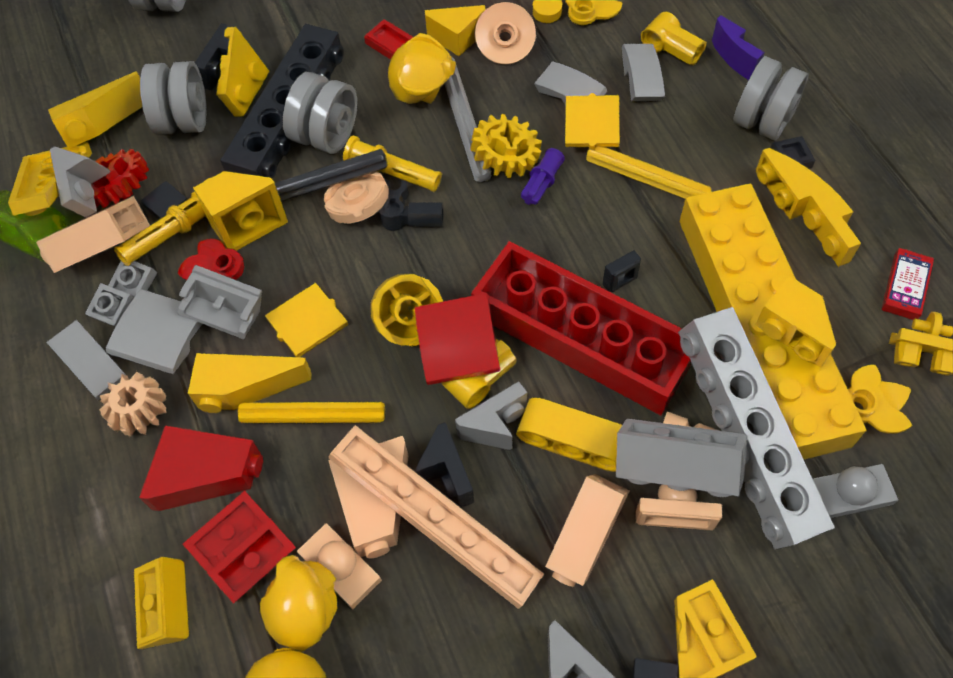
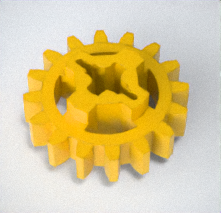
M501 114L500 120H497L493 115H490L488 122L480 120L478 128H474L470 150L475 152V161H484L482 167L484 170L492 167L494 168V175L498 176L500 171H504L507 178H511L513 172L523 176L525 169L529 171L533 169L541 154L542 140L536 139L537 130H528L530 123L519 124L518 117L516 116L512 120H507L506 115Z

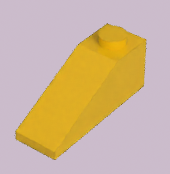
M137 71L48 109L51 119L68 149L99 136L142 107L140 77Z
M196 353L188 395L198 409L208 413H219L221 410L238 409L241 403H253L310 381L312 373L306 358Z

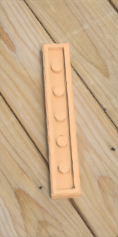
M356 425L330 453L329 459L516 608L519 609L523 606L544 575L529 561Z

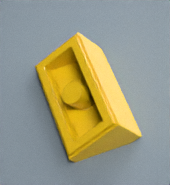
M160 557L135 568L137 649H145L187 639L189 637L184 562L180 559Z

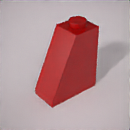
M165 426L139 498L151 510L162 511L251 489L254 477H259L261 473L263 456L253 440Z

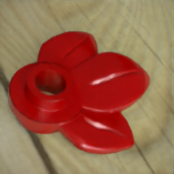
M212 238L200 241L197 246L198 254L185 259L178 269V275L184 280L189 278L195 265L237 280L243 274L244 261L241 254L236 250L226 248L221 241Z

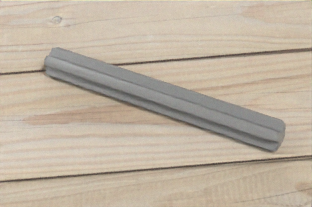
M456 65L454 75L450 76L444 85L474 180L481 183L491 179V168L484 170L482 168L484 161H475V152L470 150L473 131L477 126Z

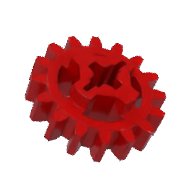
M122 149L114 156L110 153L107 158L102 156L95 161L110 170V173L91 184L94 190L96 207L101 204L105 208L111 201L117 204L120 198L123 200L129 198L133 194V189L141 187L139 182L147 179L145 173L149 171V168L138 151L135 152L133 149L125 152Z

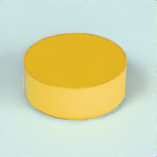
M561 0L533 1V16L539 22L552 23L561 17Z

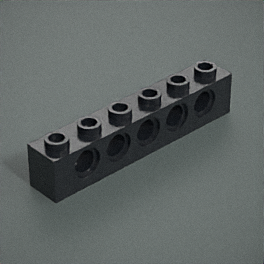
M305 23L220 161L224 171L274 178L277 166L282 157L288 154L292 142L286 137L283 129V112L289 91L296 79L304 72H313L325 76L330 81L336 65L342 62L344 49L341 46L338 32Z

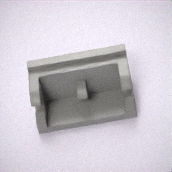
M195 265L191 275L180 291L179 296L184 297L178 307V314L245 339L260 312L262 290Z

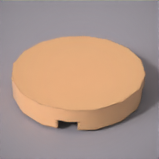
M375 171L330 186L324 194V206L330 218L338 223L350 224L363 221L373 216L383 207L388 199L389 188L382 174Z

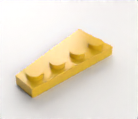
M88 142L81 143L70 149L68 147L62 148L88 158L92 155ZM50 151L23 157L8 201L13 216L23 213L26 216L38 215L50 207L59 196Z

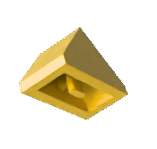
M485 5L425 10L427 35H431L444 48L460 56L476 42V24L481 14L485 11Z

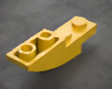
M770 148L764 149L759 159L756 173L759 181L765 184L774 196L776 205L783 209L789 219L802 215L807 228L815 233L822 243L825 253L832 257L838 267L851 262L861 244L847 225L853 214L852 209L830 185L814 172L782 153Z

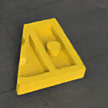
M227 27L224 37L229 39L228 53L221 56V76L218 80L216 95L235 117L245 115L270 71L238 28Z
M713 579L676 597L674 601L679 678H718L757 657Z

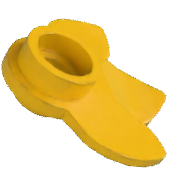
M565 0L569 6V19L579 25L591 24L596 19L606 20L613 18L621 11L623 4L615 0Z
M876 365L864 366L855 371L851 377V387L848 391L853 402L860 403L864 410L857 408L863 423L868 422L878 431L888 434L908 430L912 424L900 412V409L907 402L911 389L897 383L881 381V375Z

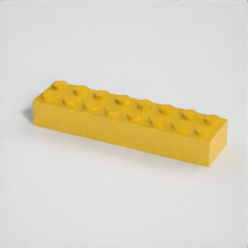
M752 184L685 198L679 222L715 309L718 312L730 307L734 308L803 460L852 448L867 430L832 355L830 354L823 366L819 367L815 363L799 357L795 350L781 341L768 337L761 328L755 325L764 305L788 276L796 278Z

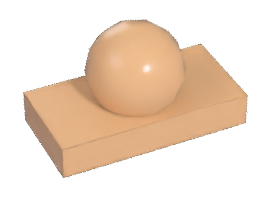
M663 484L659 487V499L640 498L636 508V523L646 526L713 531L722 518V504L697 502L698 496L695 489L678 491Z
M327 523L297 550L298 554L305 561L318 562L332 572L336 577V581L333 582L335 592L352 610L382 581L380 576Z

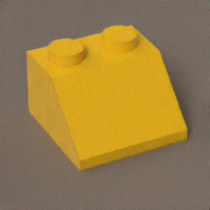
M223 171L193 187L211 227L226 248L237 251L288 223L272 178Z

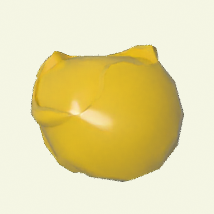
M419 33L399 47L392 56L388 67L389 86L399 101L408 104L424 101L431 104L437 96L440 87L450 76L454 75L456 62L452 61L448 51L431 35Z
M294 555L283 557L276 564V577L268 586L265 596L261 599L260 612L266 630L278 644L303 652L319 642L322 634L330 627L337 610V597L333 583L336 581V577L330 570L318 562L300 561Z

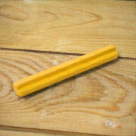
M595 147L593 150L589 148L586 160L588 162L684 199L709 193L712 190L710 186L606 147Z
M382 402L241 403L238 406V420L241 423H377L385 419V406Z

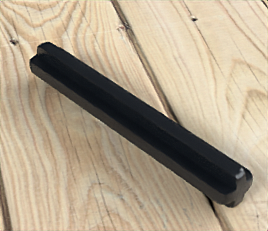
M378 149L276 182L275 186L282 202L385 169L388 166L384 151Z

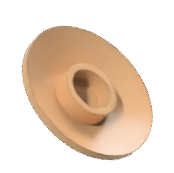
M510 2L497 3L487 8L479 17L475 29L476 43L481 53L490 61L502 65L513 64L525 58L531 51L536 37L535 24L530 14L523 7ZM502 32H508L511 38L508 41H502L499 36Z

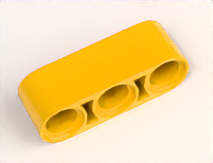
M529 399L516 432L520 440L582 463L616 472L617 433L622 427L621 424L545 399Z

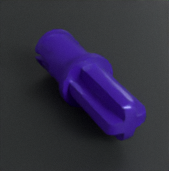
M555 148L547 149L539 165L533 167L530 171L531 178L521 192V198L525 200V204H538L546 189L554 184V176L565 160L562 152Z

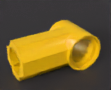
M670 12L660 13L641 32L643 44H653L656 52H660L663 49L693 66L700 59L707 43L681 28L679 20Z
M496 339L501 372L441 383L466 409H472L478 405L488 394L490 386L516 364V357L511 352L510 347L502 340Z

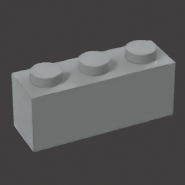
M626 419L617 433L616 477L628 479L631 483L640 485L648 483L663 484L678 491L689 489L708 491L709 494L716 497L739 496L744 481L747 434Z

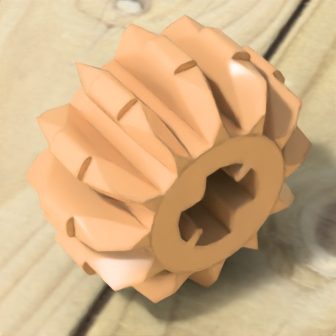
M138 372L131 379L121 374L120 383L117 385L108 383V388L111 392L100 395L104 406L99 410L101 411V416L107 420V425L113 431H122L124 435L129 437L133 435L136 429L139 433L146 435L147 425L151 423L152 425L159 426V420L156 416L167 413L166 407L163 404L166 400V394L159 388L157 381L150 376L145 378L143 374Z

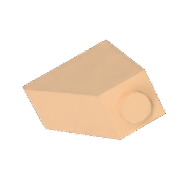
M132 196L61 229L36 243L40 249L42 259L50 265L55 273L126 241L149 227L150 224L135 197Z
M403 436L379 443L405 465L408 464L409 456ZM328 460L357 554L360 557L366 556L367 558H377L385 555L390 551L389 547L397 545L401 515L333 461Z
M596 474L586 477L545 566L554 571L553 578L571 587H574L576 583L582 586L585 584L630 490Z

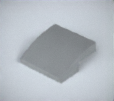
M141 289L117 323L106 346V353L174 374L189 354L190 340L202 323L178 314V307L181 301Z

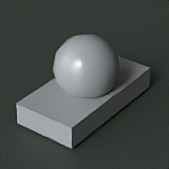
M883 464L866 468L852 466L841 473L813 479L830 518L890 506L898 501Z

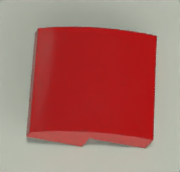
M487 293L414 307L427 385L501 372Z
M243 491L183 543V546L204 568L233 604L268 574L283 557L288 556L296 548L246 491Z

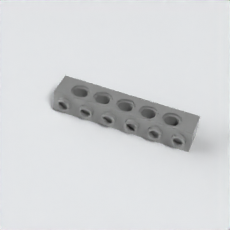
M730 307L691 321L678 332L681 338L682 350L692 362L696 371L698 386L705 392L716 425L722 431L747 434L744 473L745 491L748 498L755 504L762 520V530L765 536L772 542L774 549L798 544L835 528L734 308ZM714 350L719 353L722 361L715 356ZM730 385L735 388L738 397L732 393ZM747 421L752 425L754 434L748 429ZM763 458L769 462L770 471L765 467ZM781 495L786 500L787 509L783 506L781 502Z

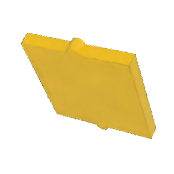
M591 93L589 96H566L565 147H589L591 150L595 149V147H619V95L596 96L594 93Z
M316 283L265 315L268 322L278 333V340L280 342L284 341L296 357H301L348 325V321L335 307V300L329 299Z

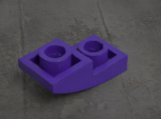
M720 15L716 21L712 43L724 61L741 76L749 80L765 52L743 40L746 32L745 29Z

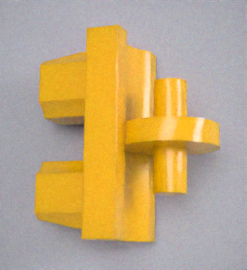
M931 312L926 321L915 318L912 323V329L923 332L901 328L898 334L891 333L889 344L896 345L894 363L906 367L919 366L921 352L923 351L933 354L930 367L931 372L946 376L953 375V339L939 336L951 337L953 327L943 325L942 314L937 312Z

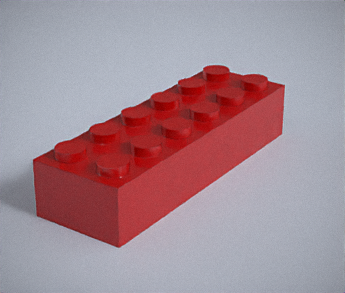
M510 241L471 293V296L487 293L493 326L660 416L664 413L692 365L690 358L683 352L681 347V338L678 332L682 328Z

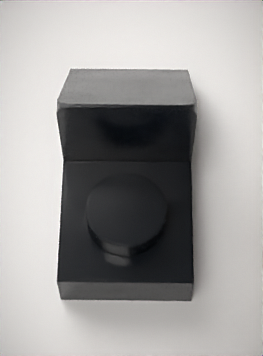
M220 24L195 61L202 77L204 89L212 91L221 76V56L227 55L229 39L224 37L225 30L228 27L227 24Z
M445 422L437 426L417 465L415 473L427 482L441 477L448 498L456 497L459 507L462 508L474 503L473 489Z

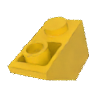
M788 276L764 305L755 325L761 328L768 337L779 340L795 350L802 359L822 367L836 346L823 297L796 279Z

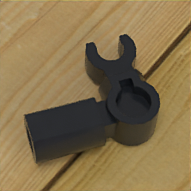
M385 180L389 188L387 201L379 210L382 225L385 229L396 231L403 228L405 224H409V227H443L444 210L442 202H409V205H405V200L409 194L406 180H402L401 187L397 190H392L389 180Z

